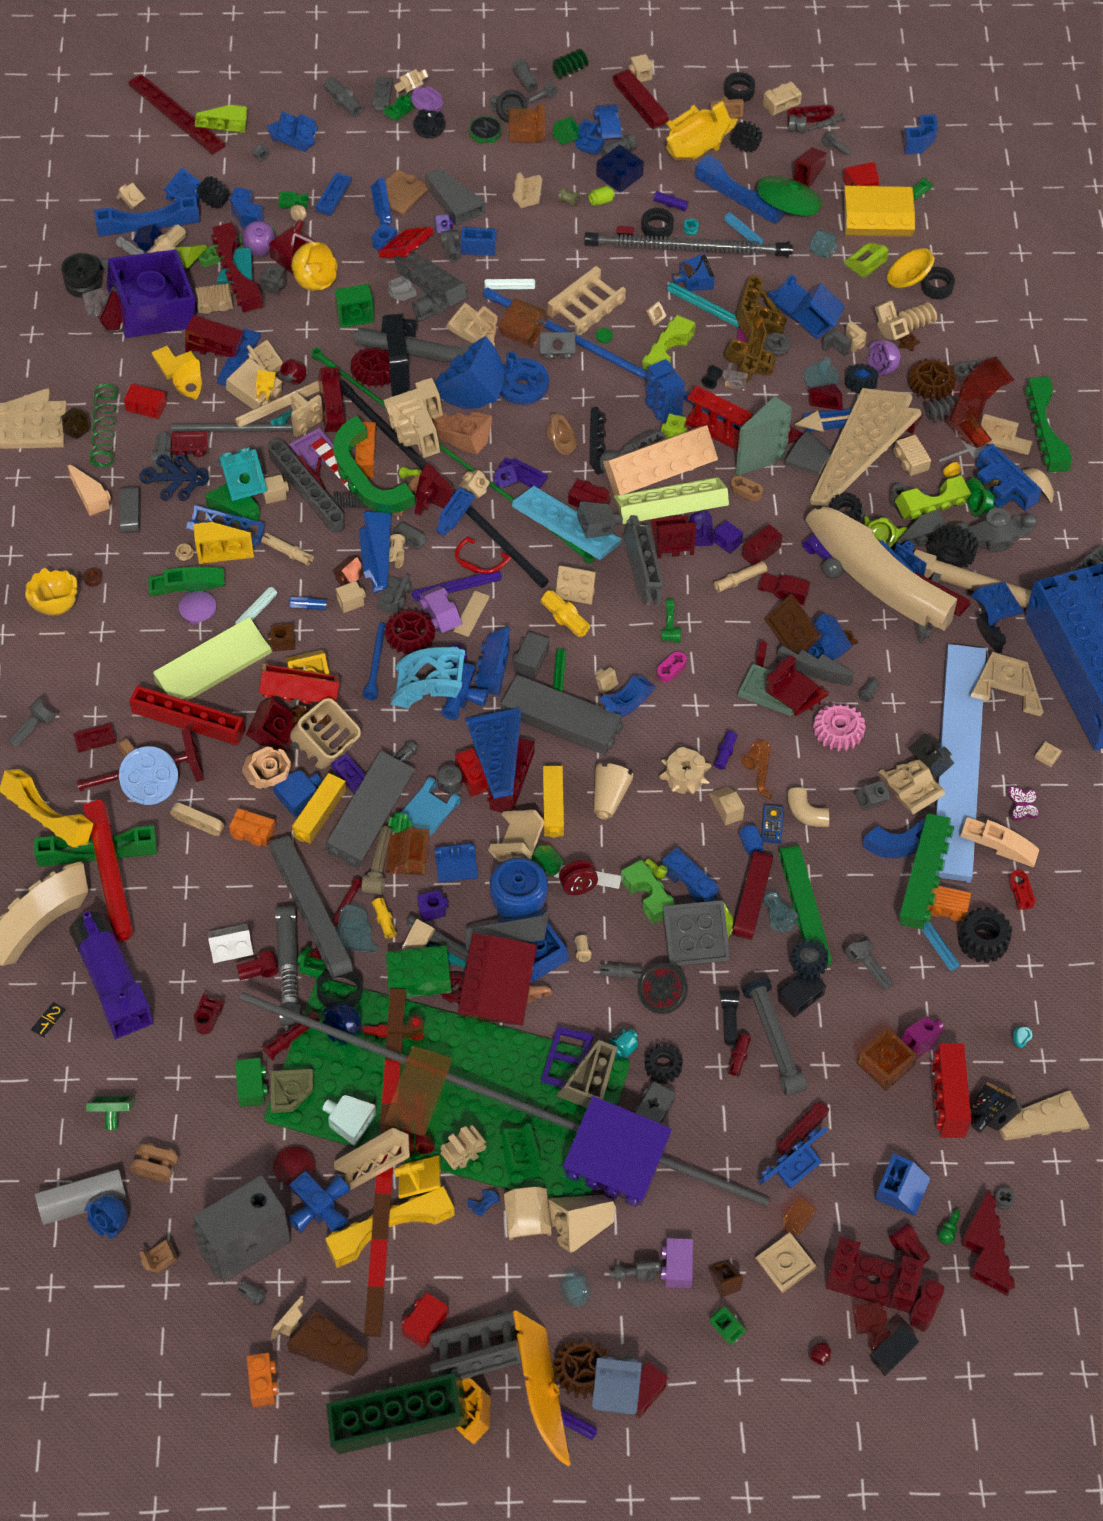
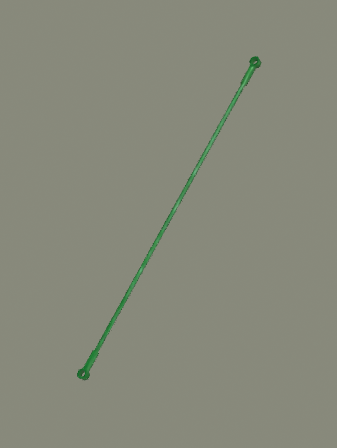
M320 348L312 349L311 355L313 360H319L327 367H338V365L322 354ZM338 368L340 375L385 407L383 400ZM439 443V447L443 452L452 457L454 460H456L469 471H476L474 468H472L470 465H468L466 462H464L462 459H460L458 456H456L454 453H452L450 450H448L446 447ZM488 479L490 487L513 503V500H515L513 497ZM551 531L563 540L568 547L581 555L585 563L591 564L594 562L595 557Z

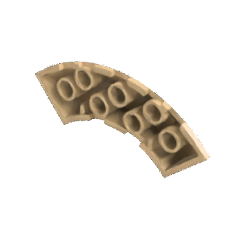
M82 862L64 866L63 871L57 874L53 871L42 882L39 880L29 887V893L21 900L17 897L7 907L9 911L0 916V965L16 963L28 944L41 930L61 915L81 907L88 894L85 869Z

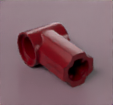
M264 951L259 953L256 958L236 962L240 980L260 975L268 978L275 976L279 972L273 951Z
M906 1223L889 1235V1240L893 1247L898 1251H902L905 1256L924 1261V1265L930 1260L931 1256L917 1240V1234L911 1225Z

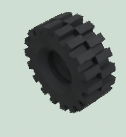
M943 525L942 528L938 527L935 530L930 543L929 553L937 556L938 561L966 568L969 564L973 563L979 542H977V537H974V533H968L966 528L963 530L958 525L957 528L953 525H949V527Z

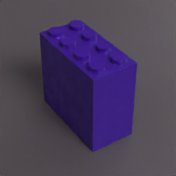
M592 1096L563 1165V1173H565L567 1179L577 1182L578 1179L586 1183L585 1186L588 1188L605 1190L607 1196L615 1199L618 1196L625 1199V1203L633 1207H637V1205L642 1206L670 1139L672 1129Z

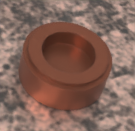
M97 568L87 569L83 573L84 583L90 587L99 585L102 582L101 571Z

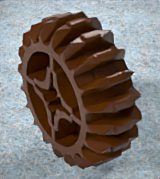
M925 358L924 361L919 360L918 363H914L909 372L908 383L913 393H917L918 397L923 396L924 400L930 398L931 401L936 398L939 401L941 397L945 399L954 390L956 385L955 370H952V365L947 366L946 361L942 363L940 359L936 361L934 358L931 360Z
M583 1338L579 1340V1344L572 1340L571 1347L565 1344L563 1346L564 1351L559 1350L557 1353L559 1358L554 1359L556 1366L553 1368V1372L557 1374L555 1380L557 1382L561 1381L559 1385L561 1389L567 1387L566 1393L568 1395L574 1391L575 1398H578L579 1393H583L584 1399L587 1398V1393H590L593 1397L596 1368L592 1366L593 1359L597 1360V1358L611 1356L606 1355V1348L600 1349L599 1342L593 1346L591 1339L588 1340L587 1344L584 1343ZM578 1354H586L584 1357L575 1356ZM566 1363L575 1371L572 1379L565 1370ZM587 1365V1369L584 1368V1369H583L582 1371H580V1373H579V1369H580V1368H583L584 1366ZM584 1379L591 1380L588 1383H580Z

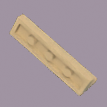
M391 1128L334 1161V1169L345 1173V1183L351 1191L409 1158L408 1134ZM399 1147H401L402 1153L395 1156ZM388 1154L385 1162L381 1164L384 1156ZM373 1163L370 1171L366 1173L369 1165ZM359 1171L355 1180H353V1173Z

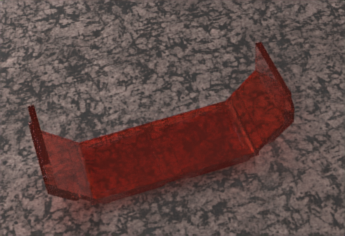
M996 356L982 361L966 377L959 392L958 400L949 417V421L963 439L975 448L992 441L991 437L978 422L986 400L1000 387L1014 381V378Z

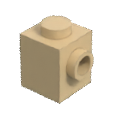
M647 55L631 57V63L628 66L629 70L640 82L651 80L653 63L648 59Z

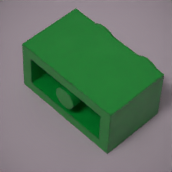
M260 1058L235 1061L239 1106L264 1105V1097L268 1096L267 1084H263V1078H266L265 1065H261Z

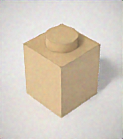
M282 475L264 478L267 492L263 493L265 504L287 500L286 492H289L287 481H283Z
M356 581L335 588L336 599L343 613L364 606L366 594L363 587H359Z

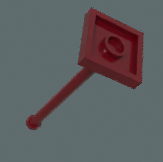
M189 728L181 730L186 751H184V754L173 756L172 758L176 764L186 761L192 770L196 782L203 781L204 777L198 748ZM119 771L85 781L77 780L78 788L81 792L88 787L118 780Z

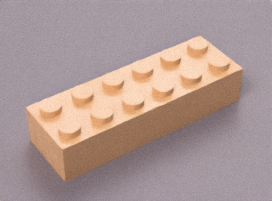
M704 425L603 461L613 494L620 496L716 461L718 457L708 426Z

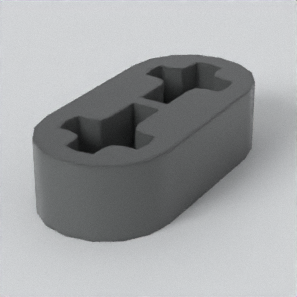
M399 523L393 529V534L405 536V544L414 549H421L427 542L426 537L421 532L404 523Z

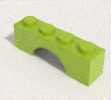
M676 315L674 320H670L666 331L660 334L659 341L652 345L650 353L643 358V369L648 371V366L665 359L670 363L671 357L666 351L678 345L687 346L695 334L696 323L679 315Z
M961 475L947 479L940 487V496H927L915 488L902 492L895 500V503L904 520L909 518L916 519L922 514L941 509L944 511L953 505L961 506L967 502L966 499L971 495V492Z

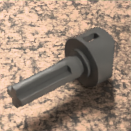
M38 697L28 707L32 715L8 739V742L15 748L23 742L40 722L48 725L57 716V712H50L43 706L41 697Z
M863 937L859 942H853L844 952L853 964L862 961L885 991L894 985L893 981L870 955L875 947L867 937Z

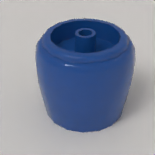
M512 858L502 862L494 869L490 877L489 892L498 916L500 918H513L542 911L548 895V879L544 870L537 863L526 858Z

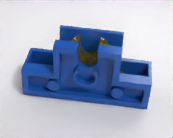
M993 443L979 452L976 466L980 471L977 473V477L980 479L983 487L994 494V504L998 508L1013 500L1026 511L1039 502L1042 489Z

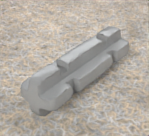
M122 236L116 239V244L131 255L145 253L144 250L138 248V246Z

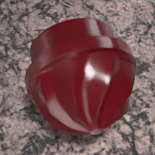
M817 1343L811 1347L809 1358L813 1362L824 1366L826 1362L830 1361L831 1349L826 1343Z

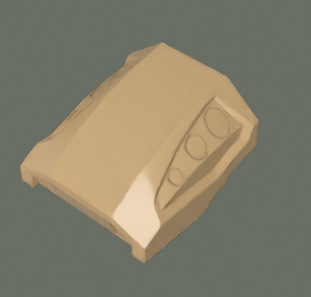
M528 1187L504 1193L509 1240L532 1235H552L547 1189Z

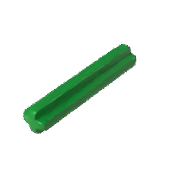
M558 648L555 657L553 689L563 692L566 650Z

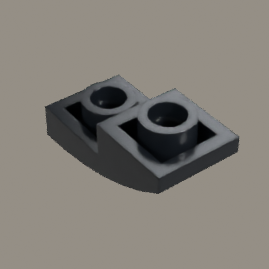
M987 613L979 614L977 626L981 635L997 653H1001L1003 645L1006 644L1004 633H1001L999 627L989 625Z

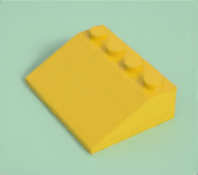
M844 187V235L913 236L915 231V209L912 187Z

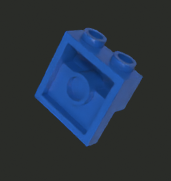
M282 111L275 139L306 152L309 146H313L315 138L312 137L317 130L315 120L302 114L297 118Z

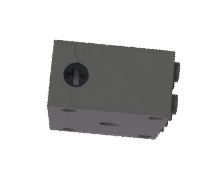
M262 1175L193 1216L195 1222L193 1229L196 1232L195 1237L198 1240L199 1252L205 1262L209 1261L210 1269L215 1278L220 1277L223 1283L291 1242L285 1210Z

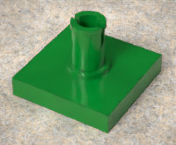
M94 1096L86 1103V1112H105L104 1130L118 1129L117 1111H130L135 1105V1096Z

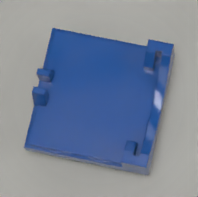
M791 274L780 288L768 292V298L772 299L777 308L794 319L792 314L809 292L796 283L797 277Z
M1005 581L978 588L971 595L973 599L980 601L984 605L990 626L996 625L999 620L1017 616L1024 612Z

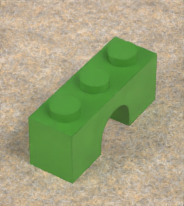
M640 860L621 871V881L631 895L638 891H645L651 895L643 900L642 907L643 912L654 925L663 920V906L675 905V902L671 895L666 894L661 881L655 879L651 867L645 865Z

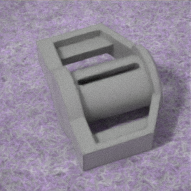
M404 276L390 280L388 283V293L392 300L404 301L417 296L410 280Z

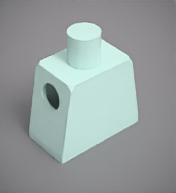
M347 1095L342 1096L338 1104L328 1099L322 1109L330 1114L328 1118L329 1126L354 1146L357 1145L376 1116L375 1105Z

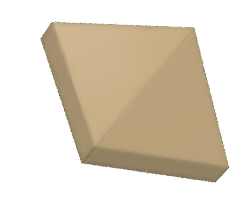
M659 301L646 310L653 325L658 324L667 316Z

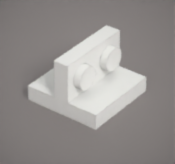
M247 923L207 932L213 963L253 955Z

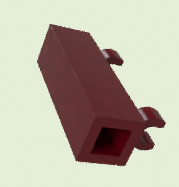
M338 367L320 368L318 383L322 400L324 431L338 432L345 423Z

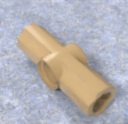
M174 225L166 234L155 239V245L146 253L176 249L175 247L186 237L185 229L179 225Z

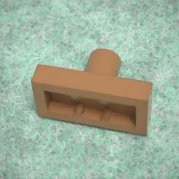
M722 97L719 101H710V110H713L712 107L715 104L717 105L723 101L729 117H743V99L729 100L727 97Z

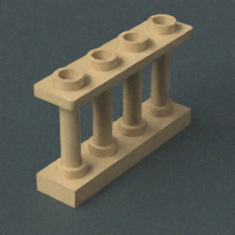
M595 266L548 302L547 314L553 318L561 313L575 324V334L580 335L586 332L594 323H598L603 316L609 314L616 306L621 305L626 298V289L621 287L618 291L613 290L601 281V269ZM598 286L610 297L604 301L590 291V289ZM585 295L598 306L591 310L579 301L578 298ZM573 304L586 315L579 319L568 311L566 307Z

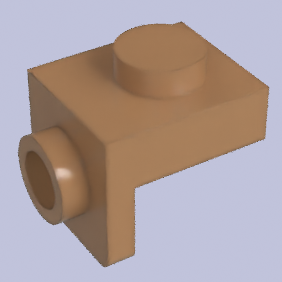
M169 1240L163 1241L150 1251L142 1250L139 1252L142 1258V1266L146 1270L155 1273L161 1272L178 1260Z

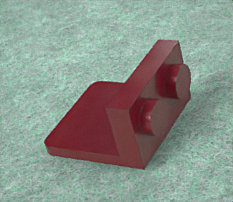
M790 655L786 660L783 659L774 672L771 671L766 677V692L790 709L797 711L817 691L818 685L795 670L796 658Z

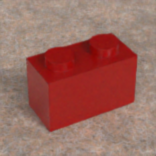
M131 384L124 397L126 411L149 418L159 419L167 404L165 392Z
M471 748L455 754V766L462 772L463 783L470 797L488 791L487 778L474 749Z
M426 1293L423 1298L420 1297L414 1305L415 1310L411 1315H406L401 1323L402 1335L423 1349L431 1340L430 1334L437 1332L449 1315V1306L429 1293Z

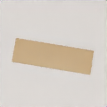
M474 591L460 618L462 625L455 627L453 632L469 637L490 596Z

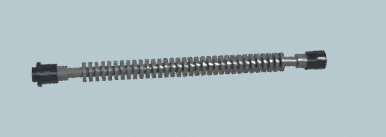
M585 232V246H598L608 243L615 244V247H618V244H620V248H622V244H624V248L627 245L628 248H631V245L635 248V245H637V249H640V245H642L641 249H644L645 245L646 249L649 246L650 249H653V246H655L656 250L657 246H659V250L664 246L663 250H666V247L670 250V247H672V250L675 251V247H677V251H679V247H681V251L684 248L685 251H688V248L692 251V248H694V252H697V248H699V252H701V249H703V252L706 249L707 252H710V249H712V253H714V249H716V253H719L720 249V253H723V250L727 253L729 250V253L732 254V250H734V254H736V250H738V254H741V251L742 254H745V251L749 254L751 251V255H754V251H756V255H758V252H768V254L785 256L786 258L793 254V245H790V241H787V243L776 242V244L759 245V241H756L755 245V241H752V244L748 241L746 244L744 240L743 244H741V240L737 244V240H734V243L733 240H730V243L726 240L724 243V239H721V243H719V239H717V242H715V239H712V242H710L711 239H708V242H706V238H704L702 242V238H699L698 242L697 238H695V241H693V238H690V241H688V237H686V241H684V237L680 241V237H677V240H675V237H673V240H671V237L666 240L667 236H664V240H662V236H660V239H658V236H655V239L651 236V239H649V235H647L645 239V235H642V238H640V235H638V238H636V235H633V238H631L632 235L629 234V238H627V234H625L623 238V234H620V237H618V234H616V237H606V235H599V233Z

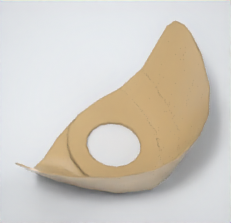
M1036 468L1022 470L1042 489L1050 503H1052L1054 490L1048 477Z

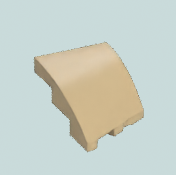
M920 760L897 765V769L885 772L882 769L878 771L889 789L912 814L945 795L944 789L933 780L930 769Z

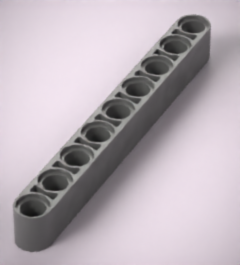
M286 835L270 840L268 842L270 852L329 974L334 978L352 972L350 958L290 837Z

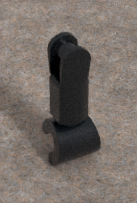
M720 990L721 1006L723 1009L724 1042L728 1046H733L737 1039L736 1009L739 1004L740 992L739 990Z

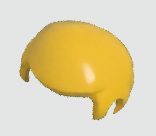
M43 568L40 573L33 574L30 582L26 583V600L39 613L49 616L64 614L71 609L76 600L75 596L78 593L76 577L69 574L67 570L63 572L58 570L50 572L48 569Z

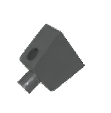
M580 502L577 518L585 538L611 535L614 526L622 525L623 516L621 514H613L608 504Z

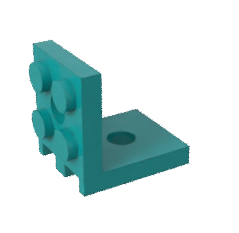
M250 447L237 451L238 454L234 455L232 452L225 453L216 461L218 468L222 467L231 501L267 492L256 449L250 450ZM243 473L248 474L250 477L247 484L240 482L239 477Z

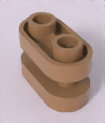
M146 1142L138 1146L136 1155L140 1159L132 1161L130 1171L149 1179L169 1182L173 1172L168 1167H175L179 1157L173 1149L157 1148L155 1145Z

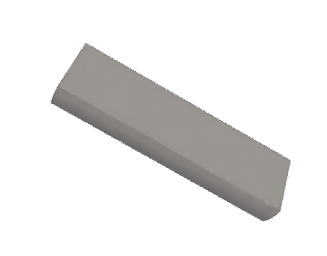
M119 1169L35 1194L43 1225L86 1213L84 1211L86 1205L101 1195H112L123 1202L127 1201Z

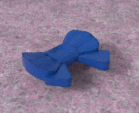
M482 1190L484 1200L478 1203L468 1199V1208L477 1216H483L485 1210H489L492 1204L500 1201L496 1192Z

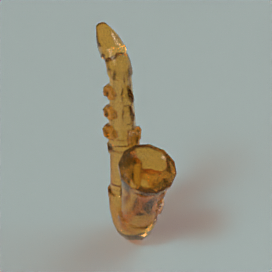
M759 740L752 745L749 754L744 756L741 762L749 770H754L756 764L759 765L756 779L757 790L764 797L771 799L770 792L765 789L768 760L771 754L770 745L764 740Z

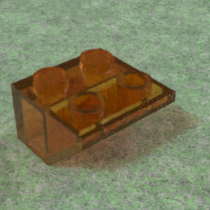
M408 828L390 837L386 872L425 876L430 844L429 830Z

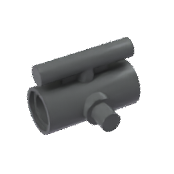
M423 289L419 291L421 298L412 302L413 311L417 315L415 319L418 323L435 314L441 315L444 310L448 309V305Z

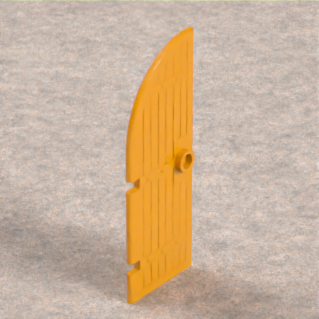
M513 1311L515 1328L520 1332L517 1334L523 1374L528 1378L525 1381L533 1419L551 1452L563 1464L570 1466L558 1398L560 1392L555 1382L546 1328L520 1312Z

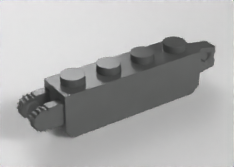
M631 515L627 520L626 531L623 536L638 596L642 597L645 605H650L652 598L655 605H661L662 597L660 590L663 587V579L650 528L647 525H641L638 516Z

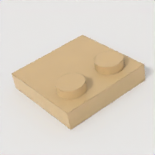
M790 1232L755 1257L756 1261L781 1293H784L816 1269L814 1262Z

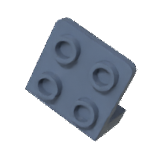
M609 1356L597 1358L592 1408L595 1411L628 1415L636 1414L642 1363H637L634 1359L615 1360V1358Z

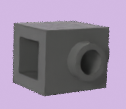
M883 781L864 786L855 793L863 811L882 806L891 799Z

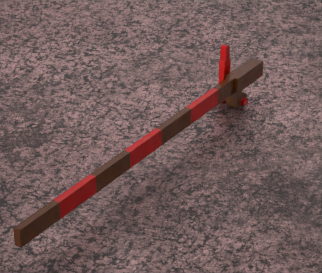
M390 989L387 1025H378V1027L364 1026L363 1034L387 1038L386 1048L402 1054L403 1038H410L415 1041L423 1038L424 1021L419 1016H412L409 1018L407 1025H404L406 989ZM385 1057L379 1135L391 1128L396 1129L401 1063ZM388 1154L384 1156L381 1164L385 1162ZM393 1167L376 1176L364 1328L365 1337H381Z

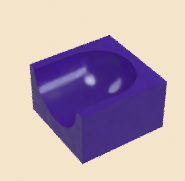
M176 249L108 258L107 290L108 293L112 287L116 290L121 307L125 338L178 331L187 328L194 315L195 297Z

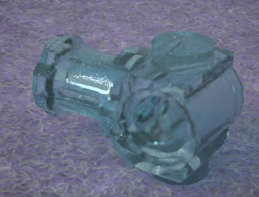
M771 892L764 897L763 903L770 909L769 917L772 921L769 924L775 932H789L799 923L796 919L799 915L793 907L789 909L787 904L782 903L778 892Z

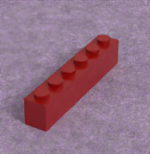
M138 685L129 699L133 714L182 729L189 728L191 732L238 746L245 733L244 719L242 717Z

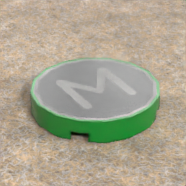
M481 116L470 123L469 134L474 141L482 144L488 142L489 144L501 137L502 126L493 117Z

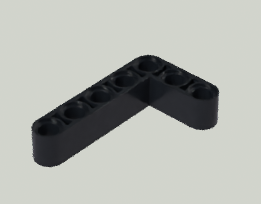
M402 313L385 315L392 397L409 391L408 362Z

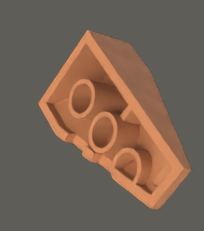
M457 412L456 415L443 413V416L432 419L439 439L462 451L477 455L488 443L492 416L480 412H472L471 415H463L462 412Z

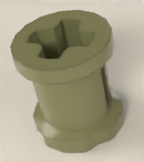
M563 187L559 193L558 201L570 203L575 207L580 193L569 191L566 187Z

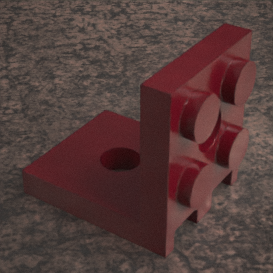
M688 515L651 519L657 558H661V555L664 553H672V557L680 556V552L690 551V555H694L696 523H689Z

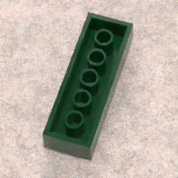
M455 1373L326 1403L330 1445L338 1454L468 1424L462 1381Z

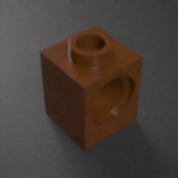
M293 624L270 625L271 633H267L268 644H272L273 651L295 650Z

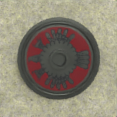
M654 964L647 968L640 977L638 983L639 998L642 1004L654 1013L667 1014L677 1010L687 996L688 984L686 977L678 967L672 964Z

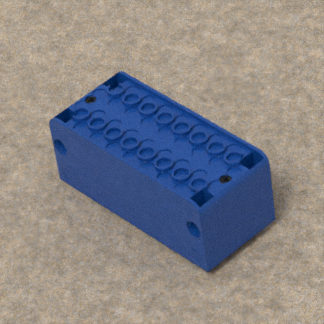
M1102 563L1035 581L1025 615L1027 624L1094 751L1103 749Z

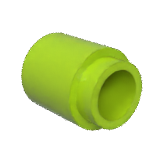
M606 185L592 190L588 197L592 206H600L612 202L615 194L613 189Z

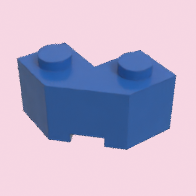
M936 114L919 115L917 127L905 128L903 139L905 154L923 153L936 141L938 130Z
M235 187L230 198L233 216L238 219L242 229L254 221L263 222L262 205L253 204L252 190Z

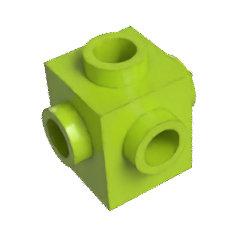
M669 414L667 422L662 424L661 432L668 438L687 431L686 417Z

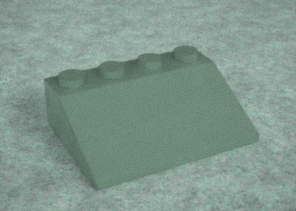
M774 396L740 428L736 475L739 476L773 465L779 459L785 457L789 441V425L792 418L791 406Z

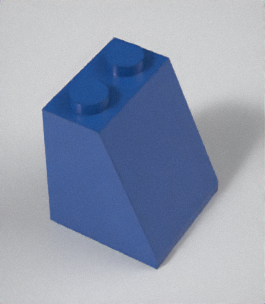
M820 282L810 290L792 314V317L815 339H818L836 326L845 305Z

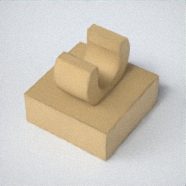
M611 667L605 671L599 669L595 672V675H597V685L601 693L605 694L618 685L615 670Z

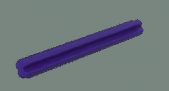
M496 571L491 574H479L412 591V598L415 602L419 601L420 593L438 586L444 587L449 594L501 581L502 575L500 571Z

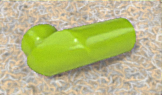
M650 858L644 862L645 865L651 867L653 875L657 879H664L666 877L668 869L665 866H658Z

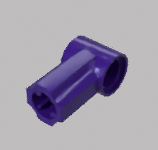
M814 533L803 541V548L809 554H817L824 560L832 557Z

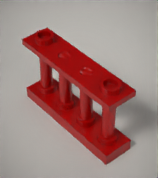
M696 385L687 396V400L695 403V408L686 418V425L691 428L707 425L711 438L738 451L740 431L734 429L732 424L735 423L742 427L755 414ZM702 407L710 411V416L702 412ZM717 415L725 418L726 422L723 423L717 420Z

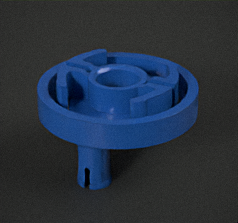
M515 352L507 353L506 363L503 364L506 382L504 377V383L499 393L501 397L508 402L519 405L532 404L542 399L549 388V374L546 368L535 360L517 358ZM521 380H524V381H527L528 383H527V384H524V385H521V384H518L517 382H518V381H521Z

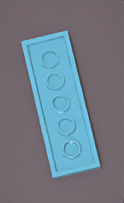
M535 486L513 500V508L599 560L621 544L622 539L613 533L608 536L585 538L577 518V511Z

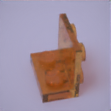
M538 105L536 109L510 108L509 141L542 143L545 139V105Z

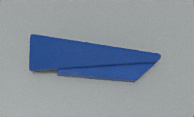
M366 511L363 513L366 528L359 529L362 565L365 577L372 579L373 592L376 594L388 587L391 514Z

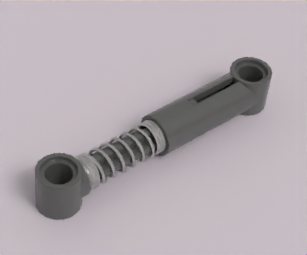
M295 905L275 907L278 969L281 972V991L283 992L281 994L283 998L280 1007L301 1015V1007L298 1004V996L296 995L298 991L295 990L297 988V985H295L297 983L295 973L298 969ZM280 1016L281 1026H290L297 1023Z

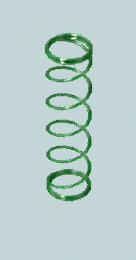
M100 384L94 389L96 395L94 397V405L96 408L93 411L95 421L92 424L94 435L91 438L93 448L90 451V462L97 467H107L113 463V456L107 452L113 451L114 447L105 443L95 446L93 444V437L97 435L103 439H111L115 434L109 430L95 432L94 424L97 421L99 424L112 426L116 422L110 417L96 419L94 413L100 406L110 405L115 408L114 411L109 412L98 408L106 413L115 412L116 407L111 404L97 406L95 400L96 397L103 400H113L117 398V389L110 384ZM107 386L113 388L115 392L103 391L97 394L96 390L99 387ZM111 392L115 395L112 397H102L99 394ZM109 418L114 423L107 425L100 423L98 420ZM111 432L113 436L110 438H105L99 436L97 433ZM109 445L112 447V450L103 451L98 449L97 446ZM94 448H96L97 450H99V451H97V452H93V453H92V451H93ZM105 454L111 458V462L101 464L96 462L92 456Z

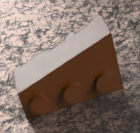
M318 1311L309 1318L287 1343L289 1353L301 1355L313 1362L323 1363L332 1369L354 1376L368 1360L367 1351Z

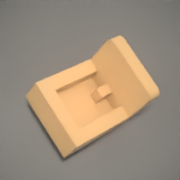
M133 182L128 186L124 184L118 190L117 198H122L131 210L146 199Z

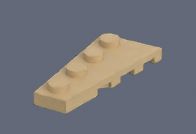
M1069 1090L1023 1108L999 1132L1004 1140L1031 1137V1135L1037 1134L1049 1135L1052 1132L1059 1131L1064 1133L1071 1132L1074 1129L1086 1130L1089 1129L1090 1125Z

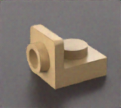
M849 322L846 325L845 336L851 341L850 351L854 353L856 350L864 347L866 332L854 322Z

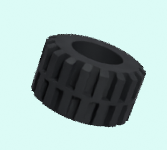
M981 907L977 908L976 912L974 910L970 911L969 915L964 917L958 935V940H960L959 946L963 947L962 952L964 954L968 953V958L970 959L976 958V962L984 960V963H989L990 960L995 962L998 957L1002 958L1008 949L1012 936V926H1009L1010 921L1008 919L1005 920L1003 913L998 914V910L994 909V911H991L989 907H985V910H982ZM979 930L988 931L995 939H982L975 932Z

